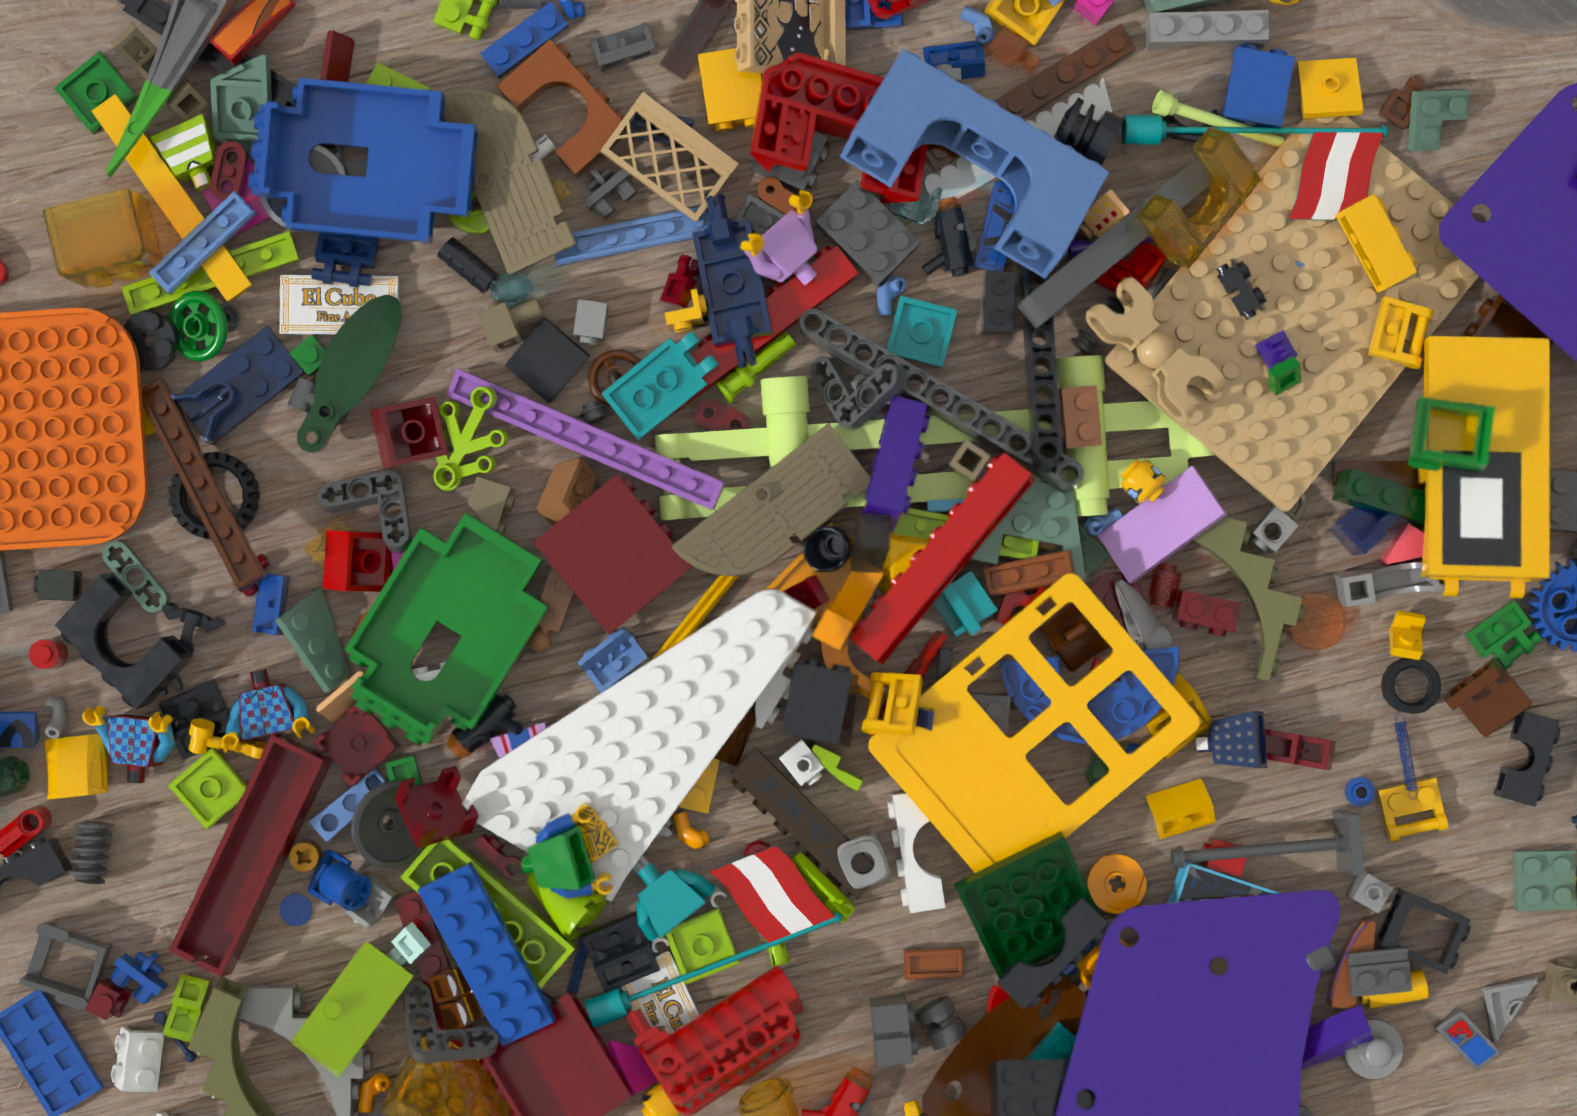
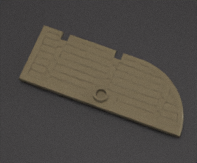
M457 88L443 92L446 95L444 111L446 121L450 123L471 124L478 128L473 188L508 275L511 276L576 245L577 243L568 221L559 224L556 221L555 217L562 215L564 211L543 159L532 162L530 156L539 152V149L522 114L503 97L484 89Z
M828 423L671 545V548L687 563L707 573L721 576H741L757 572L773 564L795 547L789 539L791 535L795 533L801 541L846 507L848 504L842 495L847 491L854 499L865 492L870 482V476L831 424Z

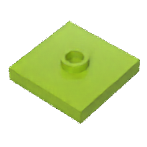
M211 748L174 779L168 787L207 830L239 803L248 784L216 748Z
M719 907L684 920L666 934L681 975L737 954ZM740 960L685 980L684 984H689L740 964Z

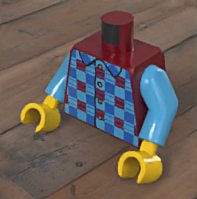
M267 669L250 672L253 690L240 692L239 697L234 701L227 721L226 735L222 737L221 745L224 752L227 753V747L234 743L236 752H240L242 749L239 741L240 737L243 741L293 730L301 739V731L306 727L313 734L315 729L309 722L306 701L293 688L287 687L285 683L271 686Z
M88 706L82 715L84 722L95 727L113 764L128 765L127 782L145 783L146 767L161 766L175 747L176 741L171 728L173 718L170 715H165L161 718L160 713L157 711L152 717L116 714L107 715L106 718L103 717L106 712L104 706H97L94 712Z

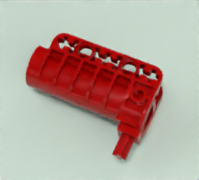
M776 965L671 1034H668L666 1029L660 1033L656 1025L651 1027L640 1009L631 1011L625 1017V1020L636 1036L633 1039L634 1043L675 1109L683 1116H691L794 1050L801 1041V1033L796 1025L794 1016L802 1012L804 1008L792 984L781 968ZM792 1035L793 1041L789 1043L787 1039ZM779 1046L781 1049L776 1052L775 1047ZM771 1050L770 1055L766 1059H758ZM753 1062L755 1066L751 1068L750 1063ZM742 1069L743 1074L738 1076L736 1072ZM713 1077L710 1081L705 1082L708 1078ZM727 1078L731 1081L728 1084L725 1082ZM720 1084V1087L717 1091L707 1092L716 1085ZM701 1095L705 1097L702 1101L700 1099ZM692 1102L693 1106L689 1109L684 1105Z

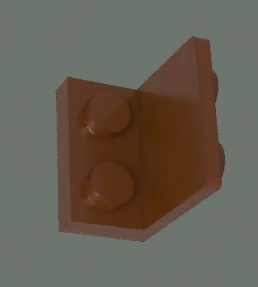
M1495 657L1447 691L1445 701L1453 711L1459 707L1483 737H1488L1532 704L1531 699Z

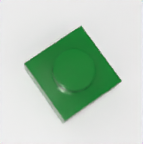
M311 334L289 354L310 377L319 370L326 350L315 336Z
M1294 356L1284 362H1278L1268 370L1269 388L1276 396L1301 382L1300 363Z
M415 755L385 763L389 781L415 778V785L423 783Z

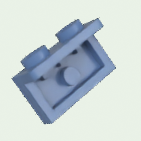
M625 627L613 631L597 647L587 650L577 663L587 673L599 692L602 693L651 660L634 636Z

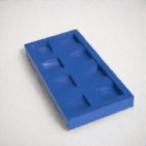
M35 990L0 1012V1038L48 1116H59L105 1087L46 992Z

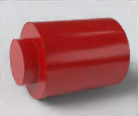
M58 639L38 640L29 650L31 663L39 669L58 668L68 658L66 645Z

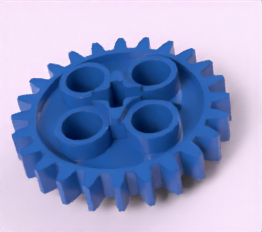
M1567 557L1566 566L1563 567L1556 561V570L1554 572L1550 570V578L1538 581L1541 584L1540 588L1530 589L1537 597L1528 599V603L1536 607L1528 611V614L1532 618H1537L1532 622V625L1536 629L1541 628L1538 634L1542 638L1548 636L1547 642L1553 646L1558 642V647L1564 651L1569 644V648L1576 652L1577 609H1575V602L1577 601V564L1570 557ZM1557 593H1564L1561 602L1552 604V599ZM1576 618V623L1572 628L1564 629L1567 620Z

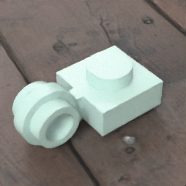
M412 922L391 941L395 947L387 956L400 966H403L407 961L411 964L431 944Z

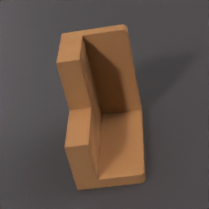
M581 457L556 464L536 510L554 526L591 495L599 475Z

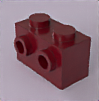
M1178 590L1172 619L1180 621V627L1197 630L1198 625L1209 627L1208 633L1226 637L1227 632L1235 633L1241 603Z

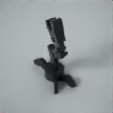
M173 602L162 606L168 620L180 618V621L185 623L179 641L192 654L194 653V645L191 639L195 626L202 627L208 633L225 624L223 619L216 618L213 620L209 615L185 607L178 609V604ZM177 674L171 683L175 685V689L178 692L183 690V682ZM167 686L160 693L162 696L169 694Z

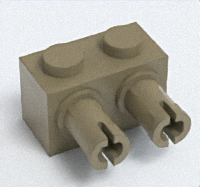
M537 299L513 308L505 302L500 304L497 300L482 306L483 311L477 313L489 345L496 352L524 342L520 332L522 327L546 318Z
M1558 958L1557 963L1547 961L1541 996L1550 1001L1577 1006L1576 962Z

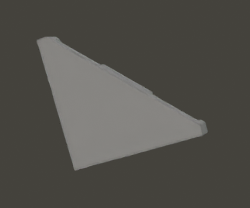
M1531 977L1481 987L1491 1041H1499V1037L1509 1022L1513 1021L1533 987L1538 984V978Z

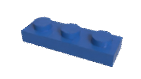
M550 1L480 54L499 79L535 53L549 39H554L566 30L569 24L552 1Z

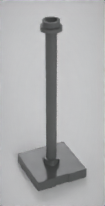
M1346 810L1332 811L1334 838L1184 851L1182 846H1177L1176 849H1171V863L1173 867L1181 869L1185 868V863L1335 850L1337 870L1347 872L1350 875H1365L1360 814Z

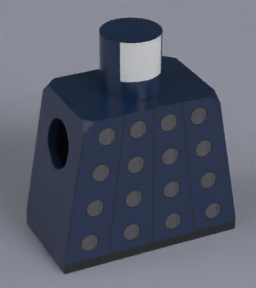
M1252 711L1212 721L1211 734L1196 736L1198 753L1212 752L1214 764L1268 768L1264 712Z

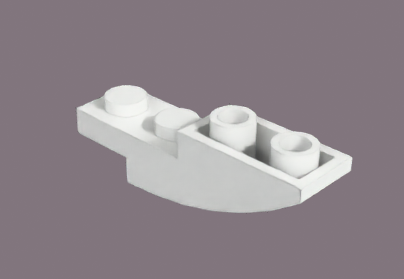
M814 617L797 645L756 699V726L760 729L763 728L766 721L772 724L781 710L776 707L781 697L786 700L788 699L793 672L788 670L786 666L790 669L793 668L801 655L796 652L801 642L807 645L816 629L811 627L815 621Z

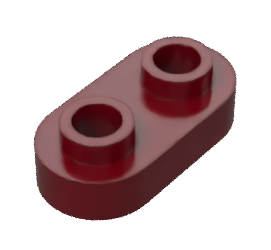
M234 141L223 143L216 153L211 190L222 201L234 190L240 195L243 189L248 154L243 146ZM233 153H237L238 160L234 163H230L229 156ZM227 182L232 183V189L229 192L223 190V186Z
M704 399L695 407L694 416L697 423L709 431L731 430L730 424L734 420L741 423V429L751 428L750 421L744 413L714 399ZM707 408H712L715 412L711 419H706L703 416V412Z

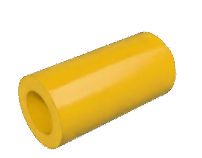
M1422 969L1410 971L1412 991L1359 996L1360 1003L1366 1004L1368 1009L1428 999V986Z

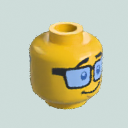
M1136 459L1121 474L1123 478L1121 487L1137 503H1144L1148 499L1153 503L1165 491L1161 487L1165 482V475L1149 460L1140 462Z

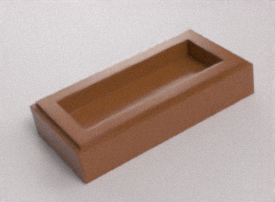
M963 947L903 949L905 980L964 978Z

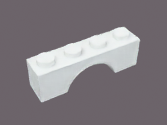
M904 791L891 793L892 800L887 801L889 818H895L897 830H891L894 848L900 847L901 859L896 860L898 877H904L906 887L900 889L903 907L908 906L910 913L945 908L940 875L929 873L920 867L913 854L914 838L919 829L930 820Z

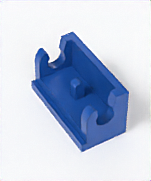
M266 574L267 577L258 582L252 632L282 635L283 632L275 622V619L286 611L290 577Z

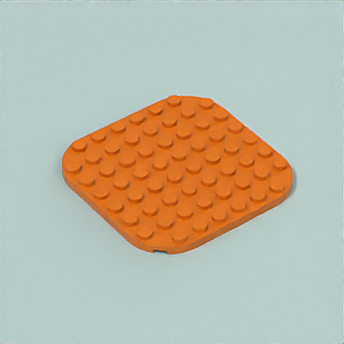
M61 308L0 313V551L94 545L117 539L129 531L140 518L147 502L149 490L140 361L132 337L113 317L88 308Z

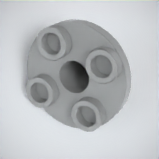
M1367 1019L1372 1031L1373 1040L1346 1049L1344 1058L1348 1066L1358 1075L1368 1079H1380L1390 1075L1399 1066L1403 1057V1043L1399 1033L1390 1024L1380 1019Z

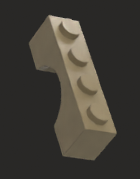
M476 476L468 505L477 513L482 523L504 535L507 523H504L503 519L506 511L511 512L516 495L512 494L513 488Z

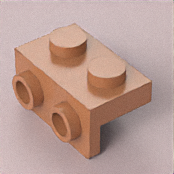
M1097 385L1058 389L1062 449L1102 445Z

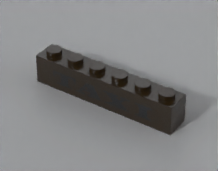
M755 747L731 772V775L734 777L731 783L743 794L748 791L755 798L752 802L753 805L764 815L769 812L776 819L773 824L785 836L788 833L797 839L794 845L805 856L811 853L818 860L815 866L826 877L832 874L839 881L836 885L837 888L846 897L849 898L853 895L858 900L870 886L861 889L853 888L844 875L837 854L839 846L849 841V839ZM863 852L855 854L851 860L852 868L858 873H868L874 867V863Z

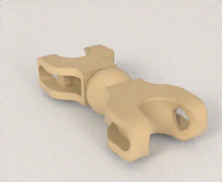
M1125 278L1119 283L1116 290V296L1124 307V314H1116L1105 305L1098 304L1087 311L1086 321L1102 341L1110 344L1124 345L1130 352L1136 348L1140 362L1148 368L1156 369L1151 375L1158 384L1157 397L1160 405L1178 422H1186L1195 412V404L1187 393V385H1195L1205 394L1214 395L1225 387V378L1208 358L1199 355H1188L1181 347L1175 352L1174 343L1170 336L1164 332L1155 331L1160 324L1153 315L1154 303L1152 296L1138 281L1133 278Z

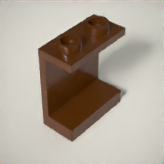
M1500 294L1491 299H1485L1478 310L1481 316L1476 324L1472 322L1467 327L1462 336L1549 339V349L1554 342L1528 318L1503 303L1504 297Z

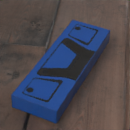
M994 181L973 268L1003 272L1007 256L995 250L994 247L1014 213L1015 201L1011 190L1003 182Z

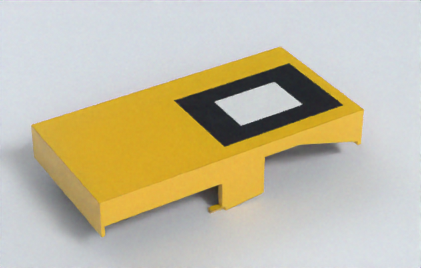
M1428 336L1423 342L1424 398L1495 406L1488 465L1482 471L1443 465L1438 471L1418 469V484L1423 485L1426 483V515L1421 578L1444 580L1445 589L1443 596L1457 597L1459 580L1510 581L1511 591L1509 598H1523L1525 582H1538L1550 578L1549 339ZM1430 410L1425 450L1473 456L1478 417Z

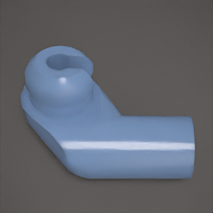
M965 5L960 19L973 24L976 39L979 43L987 44L994 39L995 31L990 16Z
M891 276L878 287V316H892L891 301L903 292L907 285L903 277Z
M1116 506L1108 511L1106 515L1089 516L1084 522V529L1090 535L1097 536L1122 518L1123 515Z

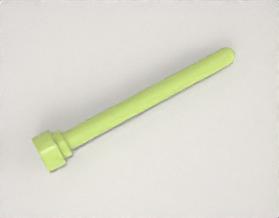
M1162 90L1157 93L1152 106L1153 113L1164 117L1177 114L1214 127H1252L1179 103L1173 94ZM1235 133L1278 148L1285 141L1283 136L1274 133Z

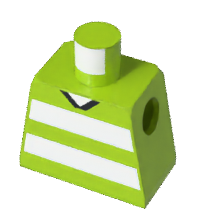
M203 114L151 136L153 143L171 171L181 182H187L192 179L196 191H204L211 187V178L208 172L214 168L217 149L211 124Z

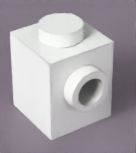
M800 739L779 756V759L800 786L805 782L810 786L823 776L820 771L824 766L803 739Z

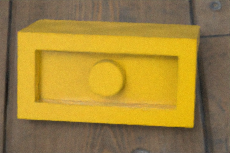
M1202 779L1190 781L1146 796L1160 840L1216 822L1213 802Z

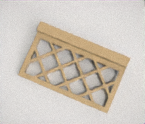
M644 92L639 95L600 150L602 154L694 222H697L707 208L706 198L711 195L714 198L715 194H717L729 175L739 164ZM635 112L645 119L646 132L631 134L629 121ZM651 124H652L654 127H656L658 130H653V131H652V130H651ZM624 127H626L627 134L619 135L624 129ZM664 133L670 139L671 149L655 152L652 135ZM648 135L651 152L635 155L632 138ZM628 139L630 155L619 157L610 151L609 148L615 140ZM675 142L682 148H675ZM683 151L691 153L694 158L695 167L679 169L676 153ZM672 153L674 170L658 172L656 155ZM651 156L654 173L643 175L637 171L635 159ZM629 159H631L632 166L629 165V164H628L627 162H625L624 160H629ZM699 160L706 166H699ZM712 169L721 177L714 186L703 187L700 170ZM696 171L698 188L682 190L680 173ZM675 174L678 191L667 193L661 188L659 176ZM655 177L656 184L648 178ZM711 190L705 198L704 191ZM699 192L701 205L695 213L685 206L683 194ZM679 195L680 202L672 196Z

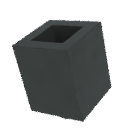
M38 569V575L35 576L33 584L34 592L37 593V599L77 601L81 596L82 571Z

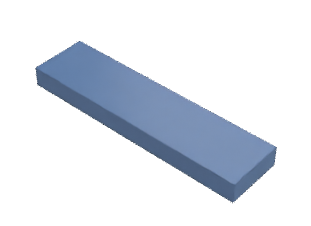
M234 190L149 271V274L168 294H173L257 213Z

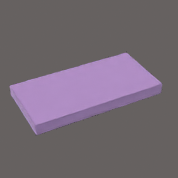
M1194 466L1189 467L1162 487L1165 491L1155 502L1152 503L1148 499L1146 502L1139 504L1097 535L1128 583L1133 584L1228 515Z

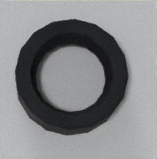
M1403 658L1396 660L1388 666L1381 682L1383 697L1387 703L1397 711L1411 714L1425 712L1434 706L1440 697L1442 687L1440 675L1434 666L1423 659ZM1404 669H1418L1427 678L1428 691L1424 698L1418 702H1404L1395 693V678Z

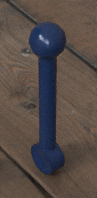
M159 1011L154 1014L153 1020L165 1027L166 1014ZM173 1038L184 1052L186 1061L194 1062L197 1058L196 1053L190 1051L182 1040Z

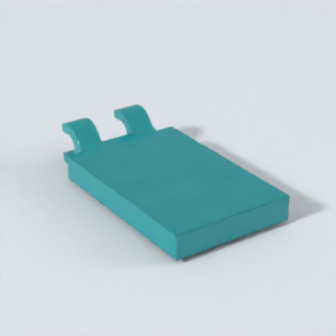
M690 332L677 344L672 338H669L601 393L637 440L642 439L704 389L708 383L703 377L720 365L713 355H709L700 364L694 360L688 351L701 342L695 332Z

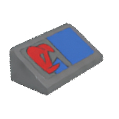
M1457 1007L1435 1026L1441 1035L1476 1071L1501 1054L1498 1048Z

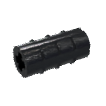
M451 237L437 254L438 258L482 294H485L499 277L496 271L454 237Z

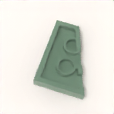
M322 586L312 591L275 619V622L324 693L331 691L351 675Z

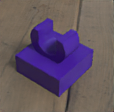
M1284 330L1255 345L1268 370L1278 362H1284L1293 356H1298Z

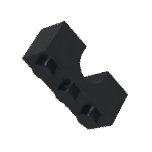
M1522 711L1515 717L1509 738L1520 741L1526 746L1528 760L1519 769L1513 770L1501 767L1494 791L1495 796L1536 807L1537 801H1541L1545 786L1542 784L1545 773L1549 772L1553 758L1550 756L1552 746L1558 742L1561 730L1558 727V720Z

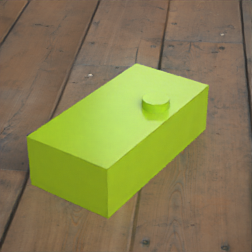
M365 941L290 1043L339 1078L408 985L413 975Z

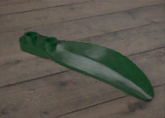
M382 295L365 303L348 318L332 339L317 373L314 403L297 433V442L304 451L311 453L322 451L327 446L342 416L356 407L378 380L391 355L401 325V305L394 296ZM324 406H328L331 409V414L328 417H323L321 414ZM310 432L316 434L317 438L314 443L307 441V435Z

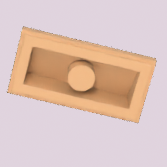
M359 670L316 707L318 713L332 723H337L347 714L346 712L357 702V700L351 697L355 690L352 686L358 677L364 676L366 670Z

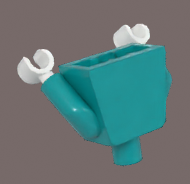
M650 862L638 872L639 876L648 886L638 894L639 900L636 904L638 926L647 939L650 940L652 950L658 952L657 942L663 941L667 947L669 946L666 938L667 933L708 901L713 907H719L714 901L715 896L723 895L724 898H727V895L719 886H714L697 873L682 868L678 870L670 869L661 875L653 863Z

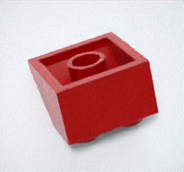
M326 529L323 589L381 592L393 573L392 553L383 540L382 532Z

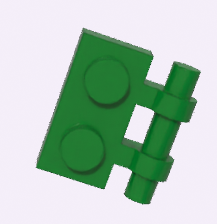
M1515 600L1509 601L1464 634L1481 658H1486L1492 653L1505 670L1513 665L1512 662L1522 654L1528 655L1532 652L1534 646L1542 641V638L1536 631L1529 636H1526L1523 632L1532 623ZM1514 638L1517 644L1505 652L1501 646Z

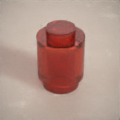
M1160 563L1159 569H1153L1148 594L1151 597L1150 604L1174 607V601H1178L1182 573L1177 572V566Z

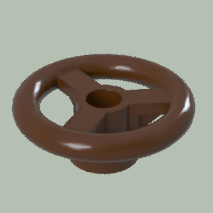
M616 349L601 354L595 359L589 370L588 383L593 396L600 403L606 404L608 407L611 406L601 394L602 392L597 383V374L600 367L605 364L607 368L605 382L608 385L607 388H609L613 384L612 376L615 373H620L622 376L627 373L623 367L615 365L612 359H625L633 366L641 362L637 356L626 350Z

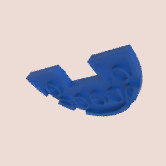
M1179 647L1142 650L1174 686L1179 666ZM1046 657L1045 659L1061 676L1060 657ZM1017 660L1000 661L1001 674L1009 696H1011L1022 714L1029 721L1033 720L1051 704V700ZM1130 670L1120 675L1121 682L1110 683L1087 703V708L1115 740L1130 735L1143 727L1162 708L1160 703ZM1069 722L1062 723L1050 733V735L1062 740L1088 744Z

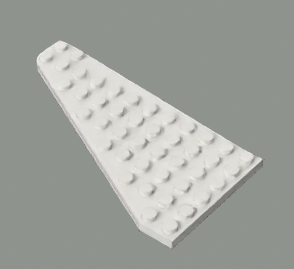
M766 589L753 594L482 769L462 805L468 811L470 805L473 804L479 815L476 823L528 853V847L536 843V835L549 821L567 813L572 815L576 813L577 808L581 804H589L596 811L601 821L607 822L606 827L619 843L591 864L595 880L592 882H595L601 873L611 874V879L601 881L600 885L603 887L613 886L612 891L606 894V899L612 902L626 876L797 645L816 611L780 590Z

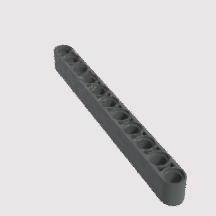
M809 309L801 315L800 333L806 341L868 377L886 363L902 367L906 373V382L897 393L898 395L927 404V412L1000 455L1006 453L1024 469L1065 492H1071L1079 487L1084 472L1082 465L1078 461L1062 452L1058 465L1052 471L1043 472L1036 469L1032 463L1030 433L824 312L817 309ZM815 320L821 324V327L818 330L811 331L805 325L809 321ZM836 335H841L847 341L841 346H836L830 340ZM867 350L871 353L872 357L862 361L856 357L858 351ZM911 380H918L922 383L923 387L913 391L906 384ZM936 395H944L948 399V403L939 406L933 402L932 398ZM967 409L973 413L974 417L969 421H964L959 418L958 413L961 410ZM992 424L998 427L1000 432L995 436H989L984 432L983 428ZM1018 439L1024 443L1025 448L1021 451H1015L1010 447L1009 443L1012 440ZM1049 450L1040 451L1041 455H1046L1050 459L1054 457L1053 453ZM1072 470L1076 474L1077 479L1072 482L1065 481L1061 476V472Z

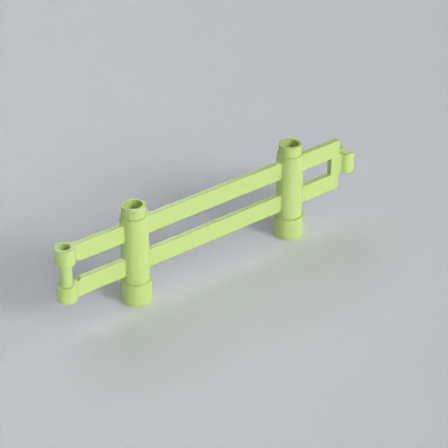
M1103 355L1056 359L1058 389L1097 385L1102 445L1065 449V454L1078 461L1082 465L1084 472L1079 487L1073 490L1077 517L1108 514L1107 498H1110L1109 489L1122 488L1123 478L1121 474L1136 460L1107 461L1105 432L1168 428L1170 457L1138 459L1140 462L1143 460L1151 461L1165 475L1166 479L1163 485L1168 484L1188 469L1189 458L1214 455L1150 401L1103 404V392L1106 391ZM807 376L761 379L763 415L766 416L767 428L655 435L656 453L681 463L680 458L702 461L769 456V468H771L828 423L808 425L807 413L810 412ZM1028 409L994 412L1030 433ZM973 413L958 414L959 418L964 421H969L974 417ZM930 416L926 433L921 432L919 442H923L924 445L959 443L965 440L969 442L976 441L936 416ZM885 419L868 420L856 430L841 427L838 423H830L849 450L880 448L879 440ZM1042 421L1038 423L1043 430L1052 429L1048 422ZM992 424L983 428L984 432L989 436H995L1000 432L998 427ZM1072 470L1061 472V476L1065 481L1072 482L1077 479L1076 474ZM958 472L917 474L914 486H908L906 495L911 497L910 503L927 502L930 500L966 499L969 495L967 491L972 482ZM1031 473L1033 477L1036 479L1035 481L1048 483L1045 480ZM747 486L724 488L715 510L664 490V496H659L660 520L708 517ZM847 491L842 495L848 504L846 507L864 506L866 491L856 499Z

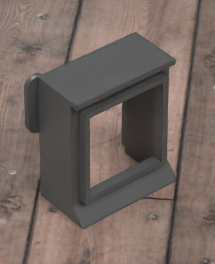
M47 923L39 924L36 929V933L39 934L27 974L20 979L19 984L56 995L55 999L59 1004L84 1010L98 983L101 981L112 944L68 932L65 929ZM53 939L98 952L86 990L41 976Z

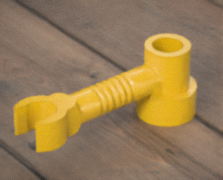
M201 718L191 720L189 734L191 735L190 752L205 754L207 747L223 749L221 745L222 738L213 736L215 724L212 721ZM239 740L242 746L240 753L256 759H260L267 745V742L261 740ZM230 744L227 750L236 752L235 744Z

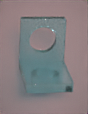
M938 187L929 196L920 193V198L916 202L890 203L888 210L893 215L925 225L937 214L942 188Z

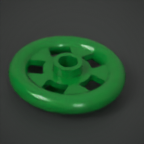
M190 291L180 296L174 303L169 315L180 335V344L176 349L184 357L193 361L210 360L222 350L227 339L228 322L225 311L218 300L206 292ZM202 304L209 308L208 315L200 311ZM188 306L192 313L185 317L182 313ZM212 323L216 324L215 336L211 335ZM182 329L184 330L185 334L190 338L187 341H185L181 332ZM205 340L206 348L198 350L197 341Z

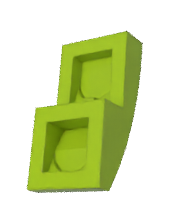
M814 743L812 750L820 763L839 781L858 791L863 780L837 767L841 755Z
M181 973L172 998V1007L163 1030L164 1036L186 1042L191 1041L203 1011L210 981Z

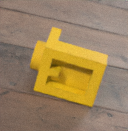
M1401 610L1396 611L1389 629L1390 655L1420 660L1423 653L1422 629L1426 622L1424 614Z

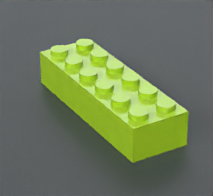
M455 838L428 845L400 878L418 893L417 890L421 886L472 862L541 989L578 944L574 940L567 941L553 922Z

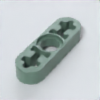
M111 541L105 545L102 551L104 562L133 593V597L143 609L151 613L162 612V606L165 604L169 605L170 596L131 547L122 541ZM122 548L121 557L125 562H130L132 559L134 563L127 565L121 572L120 568L125 565L120 560L111 559L114 555L112 549ZM134 568L140 569L144 574L142 583L137 586L131 584L128 579L130 571ZM151 582L153 586L148 587L152 594L160 593V605H150L148 603L151 601L150 595L147 592H142L140 595L138 591L146 588Z

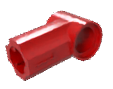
M34 806L21 812L16 819L0 830V854L5 858L12 855L40 832L46 830L52 821L50 811L43 806ZM30 814L37 816L39 820L38 828L31 825L29 821Z

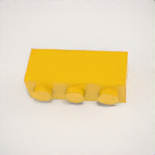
M1374 193L1335 216L1376 292L1379 293L1417 273L1412 254L1405 250L1400 241L1401 234L1398 228L1390 223L1386 215L1387 208L1384 202L1377 198Z

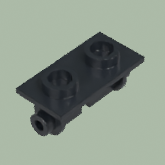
M1232 258L1230 261L1233 266L1229 268L1226 263L1217 268L1216 270L1219 273L1217 277L1228 294L1238 288L1240 293L1231 298L1240 316H1244L1246 320H1249L1257 315L1254 309L1266 310L1264 303L1267 302V299L1258 286L1253 288L1248 278L1252 274L1245 262L1242 260L1238 263L1236 258Z

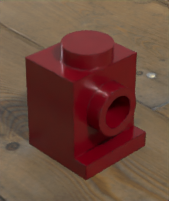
M106 978L98 983L85 1010L104 1020L112 1016L120 1018L134 991L126 987L121 988L109 978Z

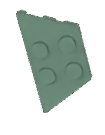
M264 53L210 79L213 138L221 143L237 142L245 148L249 156H251L252 143L254 141L257 142L258 130L254 128L255 113L260 111V104L265 105L266 101L272 102L270 53Z

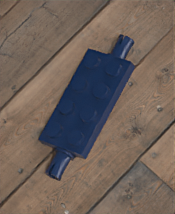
M715 194L717 206L712 195L706 198L710 215L708 227L692 234L713 344L715 347L734 343L738 367L745 368L747 367L745 356H747L750 366L757 364L752 339L773 334L762 275L755 272L749 257L741 249L743 241L750 242L748 234H754L750 219L734 222L728 218L725 196L723 194Z

